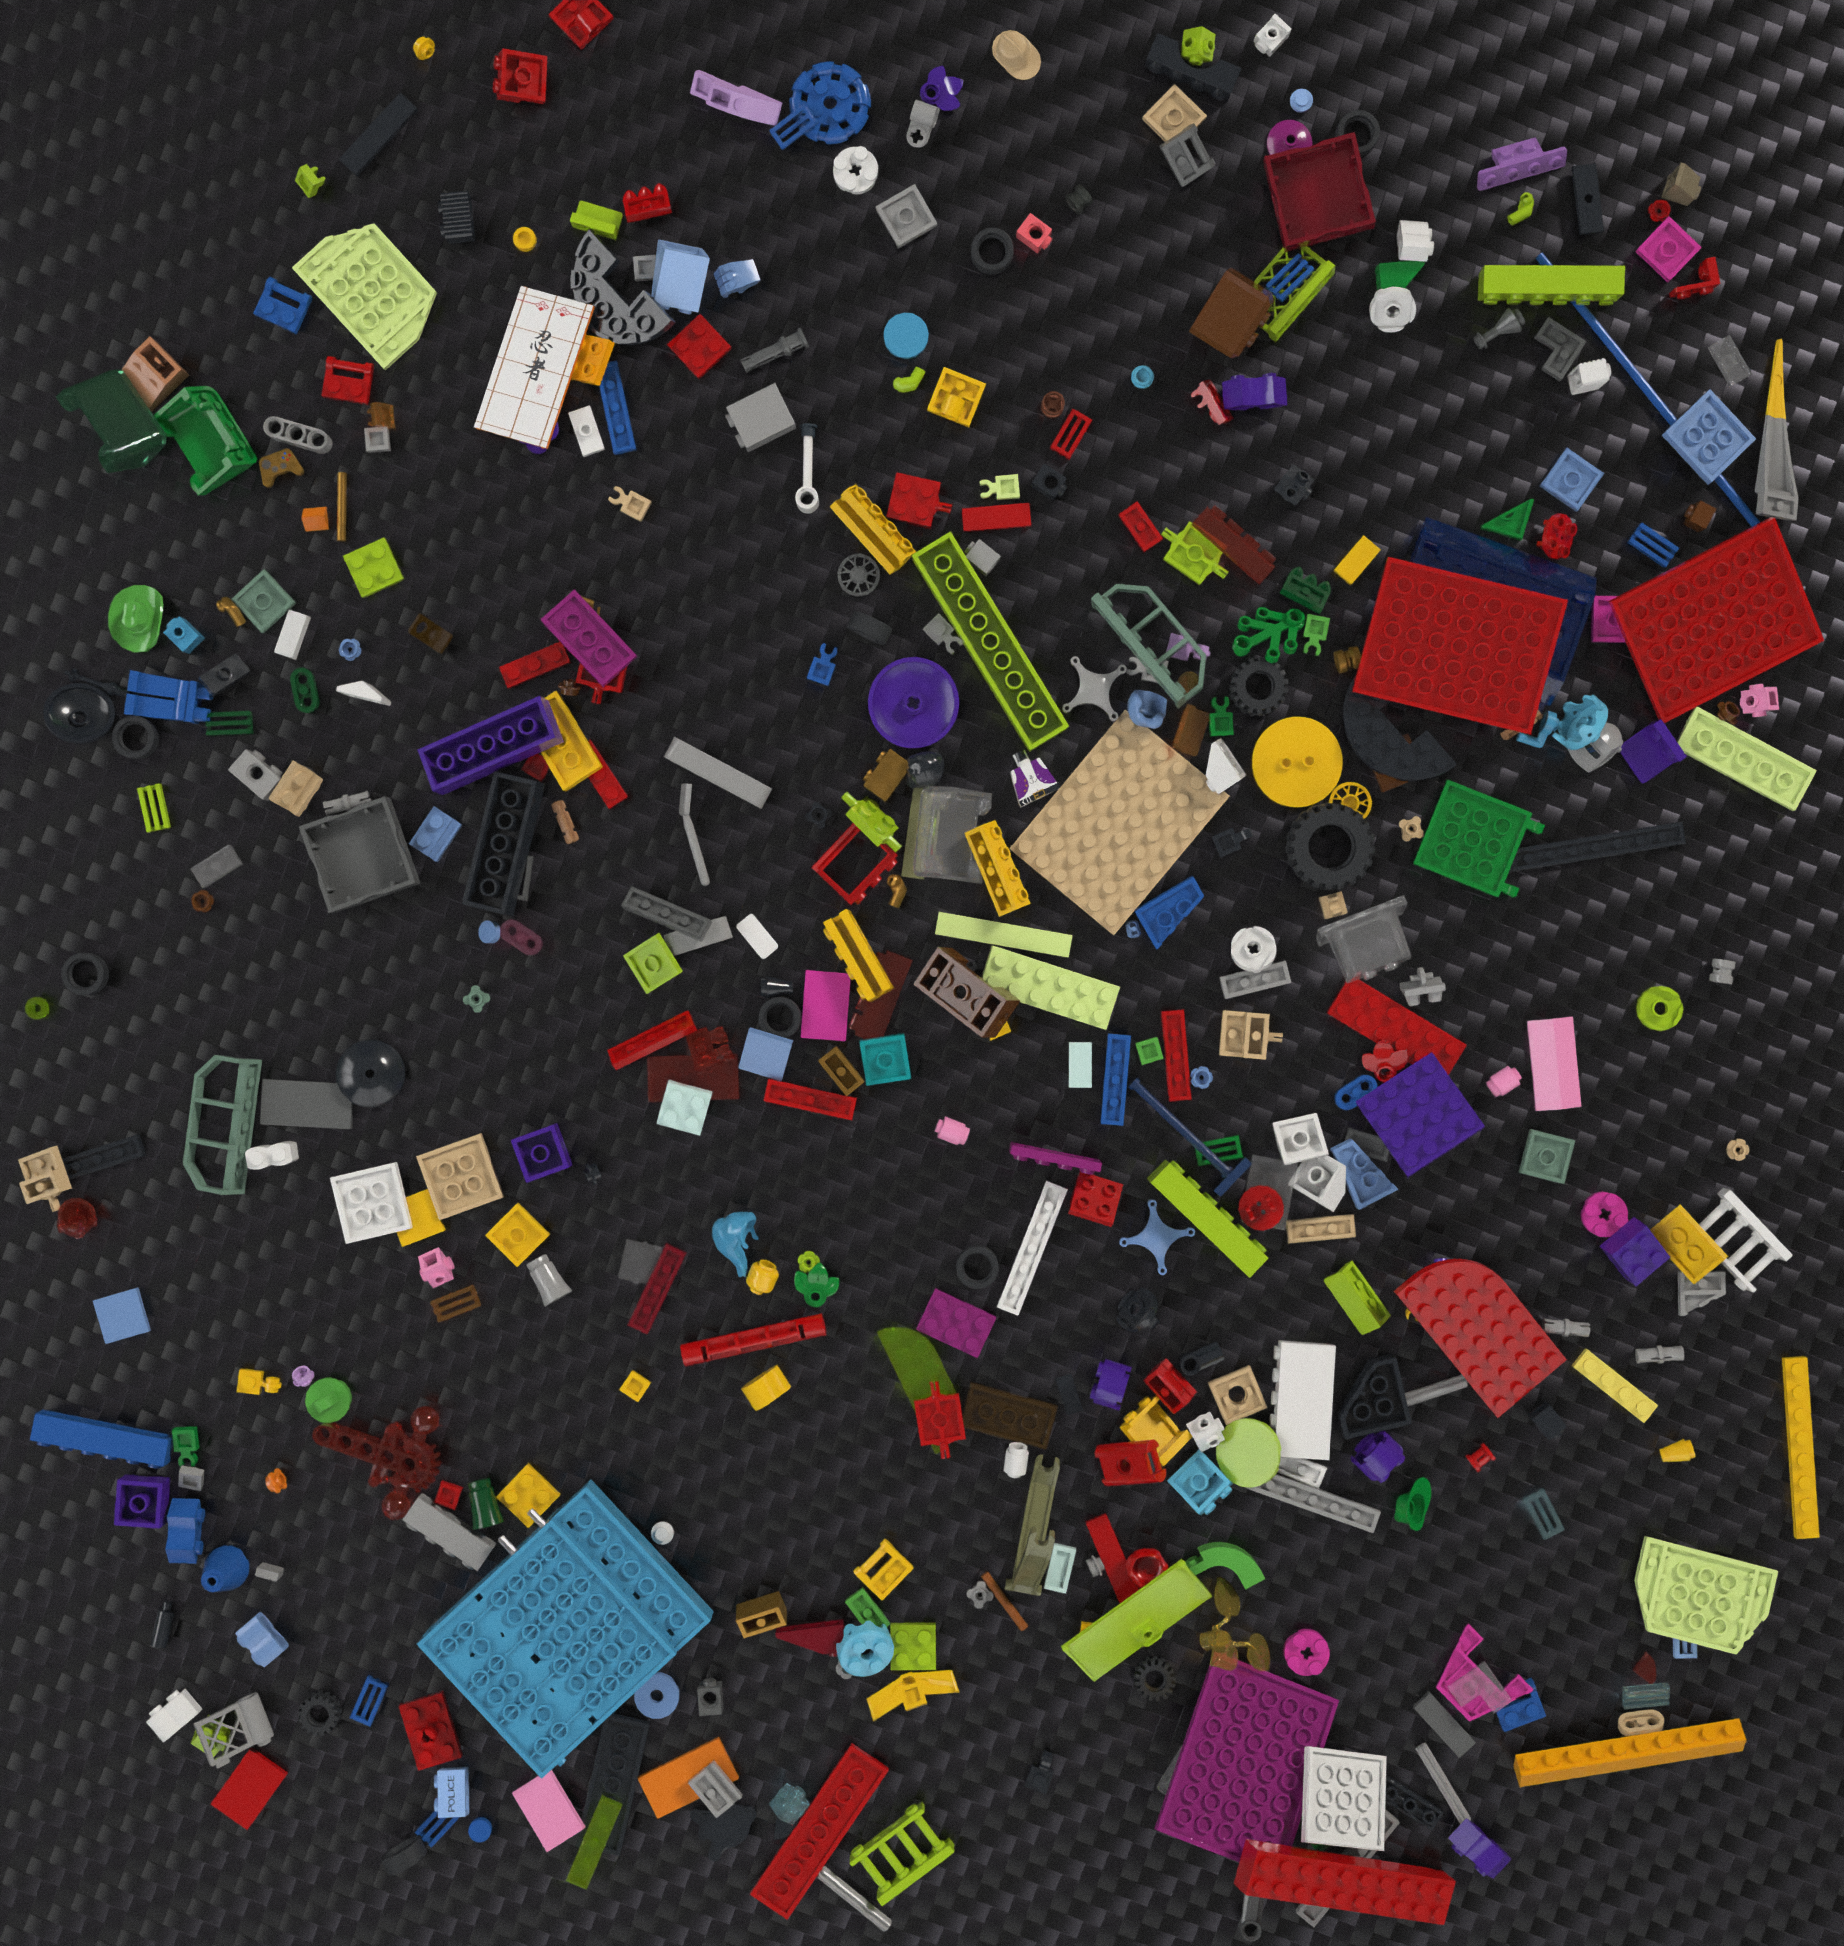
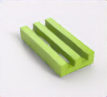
M158 783L152 786L137 788L147 833L171 828L162 784ZM153 790H156L164 825H160ZM145 792H147L155 827H153Z

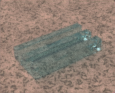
M1543 1488L1537 1493H1532L1529 1497L1522 1498L1544 1540L1565 1530ZM1538 1498H1543L1557 1528H1553ZM1532 1501L1535 1502L1549 1532L1546 1533L1531 1504Z
M1658 1683L1623 1687V1708L1634 1709L1669 1705V1684Z

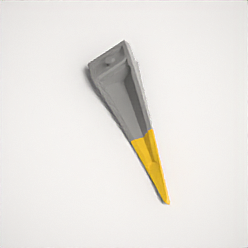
M1777 339L1755 493L1758 494L1756 515L1795 521L1797 520L1798 493L1791 462L1786 424L1783 384L1782 339Z

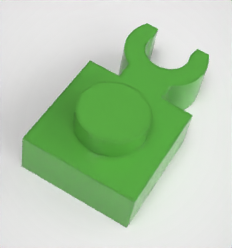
M1311 614L1306 615L1302 637L1309 639L1303 646V654H1307L1309 646L1315 647V656L1320 654L1321 646L1319 641H1326L1330 618Z

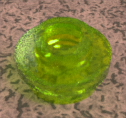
M33 997L27 1001L25 1011L32 1019H42L47 1015L49 1006L45 999ZM36 1004H39L41 1006V1010L39 1012L35 1011Z

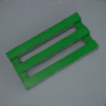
M1239 1135L1202 1142L1206 1146L1235 1141V1145L1210 1150L1214 1154L1237 1150L1236 1154L1218 1157L1222 1162L1243 1158ZM1195 1148L1198 1166L1211 1164L1207 1159L1202 1160L1201 1156L1203 1155Z

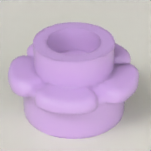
M307 1366L297 1367L292 1373L293 1384L297 1387L308 1386L314 1378V1372L310 1371Z

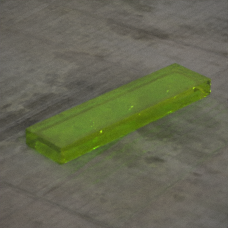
M603 1795L601 1796L567 1876V1882L587 1890L620 1812L622 1803Z

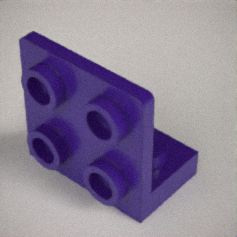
M1661 719L1653 721L1623 742L1622 750L1620 751V754L1642 784L1671 764L1680 762L1687 757Z

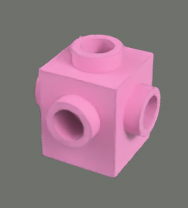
M1763 684L1750 685L1749 690L1741 691L1740 706L1743 709V714H1752V717L1767 716V711L1779 710L1777 687H1764Z
M439 1247L418 1256L421 1268L419 1270L424 1282L428 1281L433 1288L454 1279L452 1269H454L453 1261L449 1256L446 1257Z

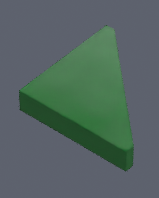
M1529 499L1483 524L1481 529L1521 541L1534 499Z

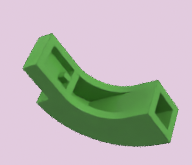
M1212 1542L1197 1547L1201 1556H1193L1185 1561L1195 1575L1213 1566L1228 1567L1238 1575L1245 1589L1265 1579L1258 1564L1248 1552L1226 1542Z

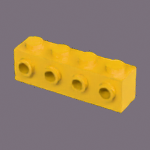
M996 820L965 832L964 834L999 917L1031 904L1028 899V893L1020 880L1019 871L1012 861L1010 850L1005 844L1002 831L997 825Z

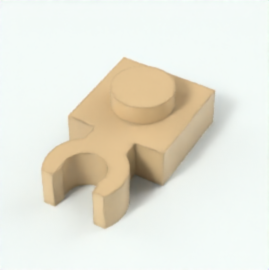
M615 486L614 490L620 493V497L618 499L609 497L608 500L614 505L622 504L621 512L642 522L652 502L633 491H630L627 496L620 487Z

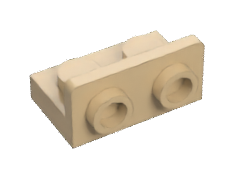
M293 760L269 796V799L289 810L297 817H300L315 792L318 791L323 779L312 770Z

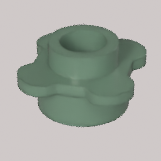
M477 985L472 986L471 992L463 997L464 1004H469L474 1012H481L486 1002L490 1001V995L480 990V987Z

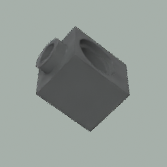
M713 1678L703 1680L697 1688L699 1716L722 1714L724 1708L722 1681H716ZM712 1692L716 1695V1699L708 1700L704 1694Z

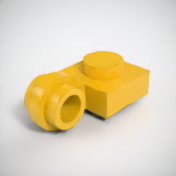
M241 1368L239 1370L237 1392L260 1395L263 1386L265 1387V1392L277 1393L282 1383L278 1377H266V1380H263L264 1371Z

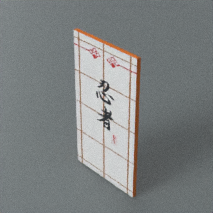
M526 286L520 287L474 425L477 430L487 431L535 445L542 449H548L595 308L593 305L530 289Z

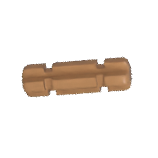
M563 800L554 802L551 806L554 813H557L556 819L562 833L565 832L564 838L566 843L571 844L578 841L579 837L577 832L573 830L575 827L569 812L565 811L567 808Z

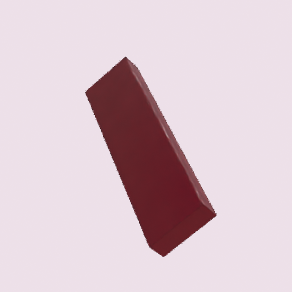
M666 1243L627 1326L648 1335L687 1252Z

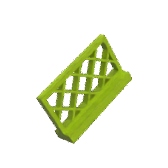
M1307 246L1299 248L1301 250V258L1306 261L1314 260L1320 266L1310 275L1307 281H1304V285L1301 288L1295 289L1289 295V302L1286 305L1276 306L1275 296L1273 295V307L1268 312L1274 311V319L1269 325L1265 324L1262 329L1275 342L1335 274V265L1329 260L1326 262ZM1282 248L1254 282L1259 285L1261 282L1270 281L1274 277L1273 268L1275 265H1287L1293 259L1288 258V251L1284 252V248ZM1303 268V272L1298 273L1294 278H1299L1306 270ZM1289 272L1282 279H1285L1289 275ZM1280 290L1278 293L1282 294L1285 290Z

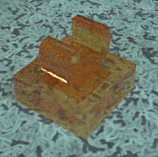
M380 402L370 403L371 408L367 410V413L371 414L372 421L368 422V425L374 427L387 426L389 429L395 428L393 405Z

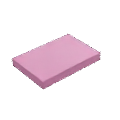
M552 1770L542 1779L537 1776L512 1792L546 1852L585 1828L583 1821Z

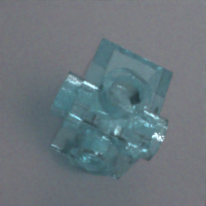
M786 1783L770 1801L769 1805L780 1820L793 1825L804 1814L810 1803L805 1798L806 1793L801 1787H794Z

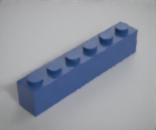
M41 1410L35 1413L30 1440L37 1441V1445L51 1446L52 1444L59 1446V1449L65 1451L77 1449L82 1450L81 1453L85 1455H95L97 1453L104 1455L105 1459L116 1460L117 1458L126 1459V1462L130 1464L147 1463L148 1467L160 1469L170 1463L173 1449L172 1435L48 1410Z

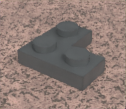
M1548 317L1534 337L1553 350L1541 370L1560 382L1587 341Z

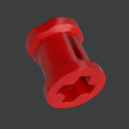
M1484 1443L1473 1454L1465 1456L1478 1473L1481 1471L1480 1468L1490 1460H1496Z

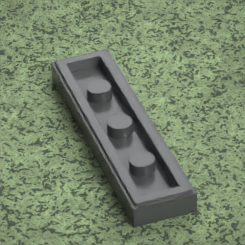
M632 886L621 905L625 910L700 942L703 941L712 924V921L708 918Z

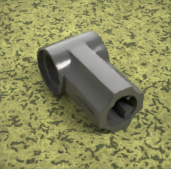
M1244 1894L1239 1928L1246 1940L1256 1941L1262 1933L1261 1918L1264 1898L1246 1896ZM1248 1924L1256 1925L1252 1931L1244 1929Z

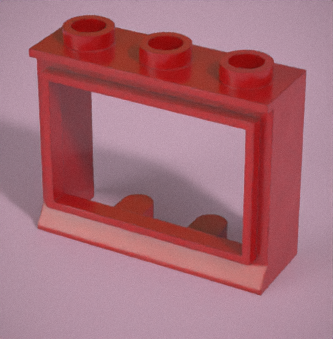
M854 823L811 868L849 904L852 905L855 902L858 905L867 896L864 893L869 886L874 888L882 880L880 875L886 869L889 872L898 863L895 860L898 855L886 844L879 845L888 855L848 895L823 870L861 831Z

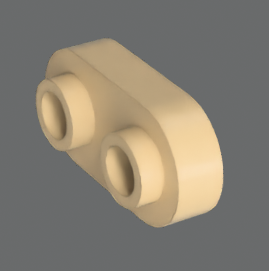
M1656 1710L1624 1713L1619 1717L1618 1729L1624 1736L1662 1731L1664 1726V1717Z

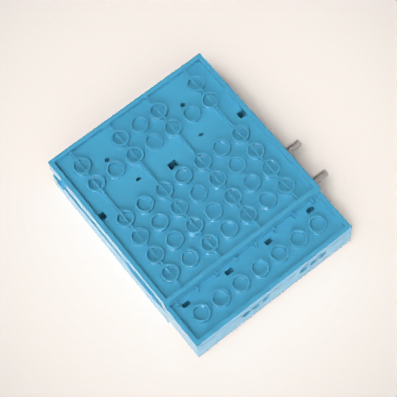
M591 1479L546 1520L533 1508L530 1509L527 1514L539 1527L516 1548L504 1535L501 1536L498 1542L510 1554L427 1629L417 1643L419 1648L541 1779L557 1764L559 1766L563 1765L566 1761L565 1757L711 1621L714 1612Z

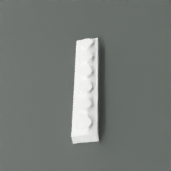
M1046 1180L997 1308L1019 1315L1068 1190L1067 1188Z

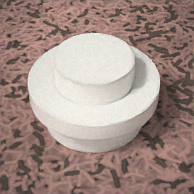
M664 1521L656 1523L651 1530V1537L657 1544H667L674 1536L673 1527Z

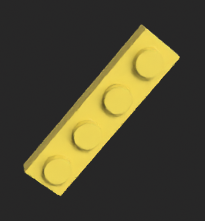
M1586 1348L1571 1365L1643 1423L1646 1422L1658 1407L1656 1403Z

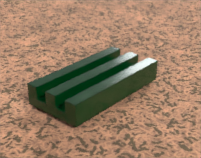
M252 711L210 712V714H207V717H210V721L206 722L207 736L253 734ZM247 716V720L212 721V718ZM248 725V729L213 730L212 727Z

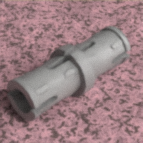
M368 791L351 796L345 794L342 795L343 798L324 801L323 807L333 806V808L325 810L326 815L329 816L330 814L342 811L348 812L356 806L370 802L371 798H368L370 796Z
M1543 1318L1541 1328H1543L1545 1333L1562 1334L1563 1337H1568V1335L1589 1337L1590 1334L1589 1323L1572 1322L1569 1319H1563L1562 1321Z
M1661 1345L1649 1349H1635V1358L1637 1363L1657 1362L1658 1364L1664 1363V1361L1684 1360V1349L1682 1346L1662 1347Z

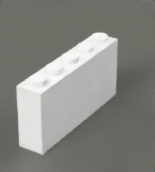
M1278 1340V1346H1274V1359H1277V1368H1273L1272 1380L1276 1382L1275 1391L1271 1393V1404L1274 1405V1414H1270V1427L1273 1428L1280 1441L1281 1457L1329 1460L1336 1346L1333 1344Z

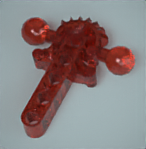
M421 1406L413 1411L410 1422L414 1432L410 1437L404 1434L405 1431L401 1429V1424L398 1421H394L386 1427L382 1439L334 1422L322 1423L317 1426L313 1431L312 1437L318 1445L372 1463L373 1467L368 1484L371 1487H376L379 1484L391 1482L395 1486L394 1491L388 1493L382 1500L381 1509L384 1516L390 1520H399L404 1518L410 1509V1501L406 1496L408 1489L413 1487L416 1493H420L422 1488L427 1489L429 1488V1483L436 1481L433 1475L440 1473V1470L435 1468L441 1465V1461L435 1460V1458L440 1456V1452L433 1453L436 1444L429 1446L425 1443L427 1434L434 1432L439 1424V1416L436 1410L429 1406ZM322 1428H325L329 1431V1438H325L322 1436ZM343 1436H347L350 1438V1446H347L343 1443ZM400 1438L404 1440L403 1447L399 1446ZM364 1443L371 1445L372 1453H367L364 1450ZM386 1450L392 1452V1454H393V1460H392V1461L386 1459V1457H385V1451H386ZM406 1458H411L414 1461V1468L406 1465ZM389 1470L397 1472L393 1477L386 1475Z

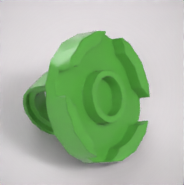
M325 1377L317 1380L310 1386L306 1393L305 1404L307 1411L314 1419L323 1423H332L340 1420L348 1413L352 1402V1395L345 1382L332 1377Z

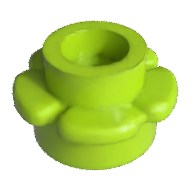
M806 1251L798 1258L799 1269L804 1273L810 1272L820 1262L819 1257L812 1251Z

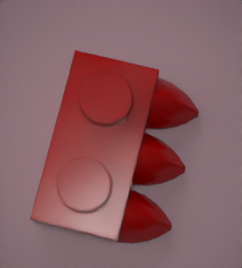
M660 183L655 186L653 194L648 188L642 187L638 197L630 190H627L623 196L628 223L672 213L667 189Z

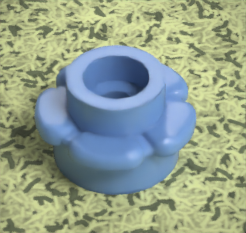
M344 639L339 647L340 655L348 661L354 660L355 657H359L361 654L360 643L355 639Z
M1201 1066L1191 1072V1083L1195 1087L1207 1088L1213 1080L1212 1073L1206 1067Z

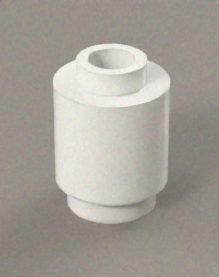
M1013 1442L1006 1449L1004 1472L1011 1478H1020L1026 1474L1029 1452L1025 1444Z

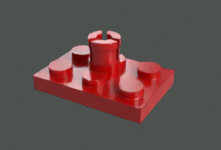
M444 1691L399 1705L418 1771L462 1758L463 1753Z

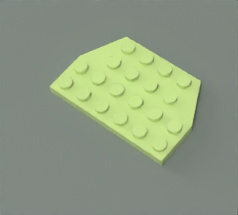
M375 224L364 226L361 229H352L347 231V233L337 236L325 237L292 267L385 371L419 341L437 294L432 286Z
M1644 1536L1634 1581L1645 1629L1655 1634L1737 1654L1743 1647L1744 1642L1754 1634L1753 1631L1760 1622L1764 1621L1769 1615L1778 1571Z

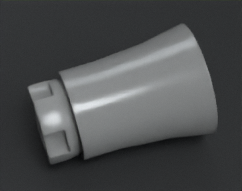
M546 1254L527 1264L545 1307L572 1292V1289L563 1280Z

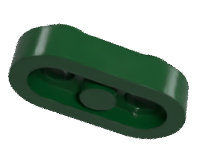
M297 668L290 676L295 705L301 712L313 713L319 707L315 677L310 670ZM303 676L307 677V682L305 684H301L300 679ZM307 698H310L312 701L310 706L305 705Z

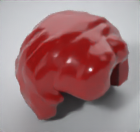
M1154 1548L1135 1550L1125 1563L1128 1577L1139 1589L1168 1569V1564L1160 1552Z

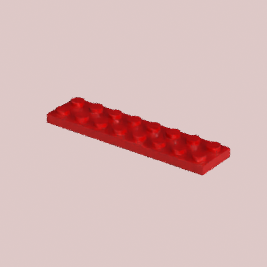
M851 1743L799 1819L791 1834L786 1838L750 1891V1895L788 1920L889 1771V1768Z

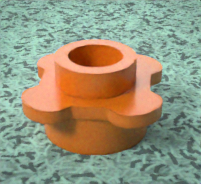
M276 1468L273 1473L270 1472L266 1476L265 1483L271 1492L278 1494L281 1492V1489L287 1488L286 1477L279 1468Z

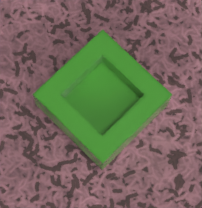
M1157 1037L1135 1043L1141 1065L1164 1059Z

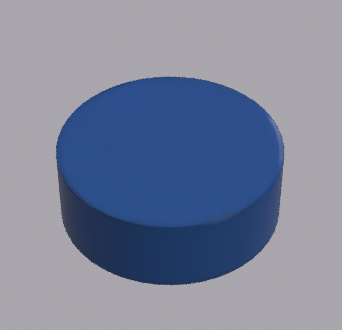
M478 1817L474 1819L468 1829L470 1838L475 1842L486 1841L492 1832V1825L486 1818Z

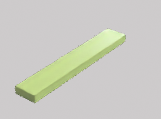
M943 912L938 914L935 931L937 935L1068 958L1072 935Z

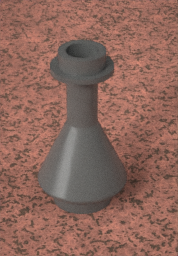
M1507 308L1494 328L1483 335L1479 332L1476 333V336L1473 338L1479 349L1483 347L1486 349V343L1498 335L1521 332L1522 325L1525 324L1524 317L1517 308L1514 310Z

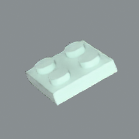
M668 1080L656 1124L700 1135L712 1091Z

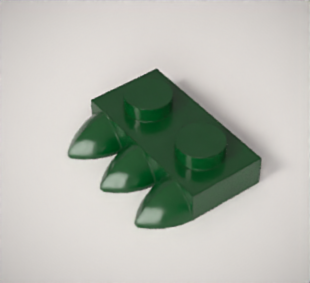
M1296 567L1287 576L1280 594L1320 614L1330 595L1331 587L1328 581L1322 582L1317 587L1315 574H1310L1303 579L1302 568Z

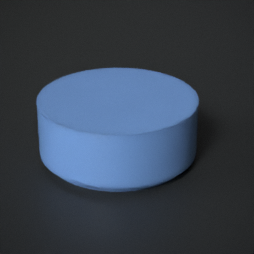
M484 921L479 927L481 941L484 943H496L501 935L499 924L495 921Z

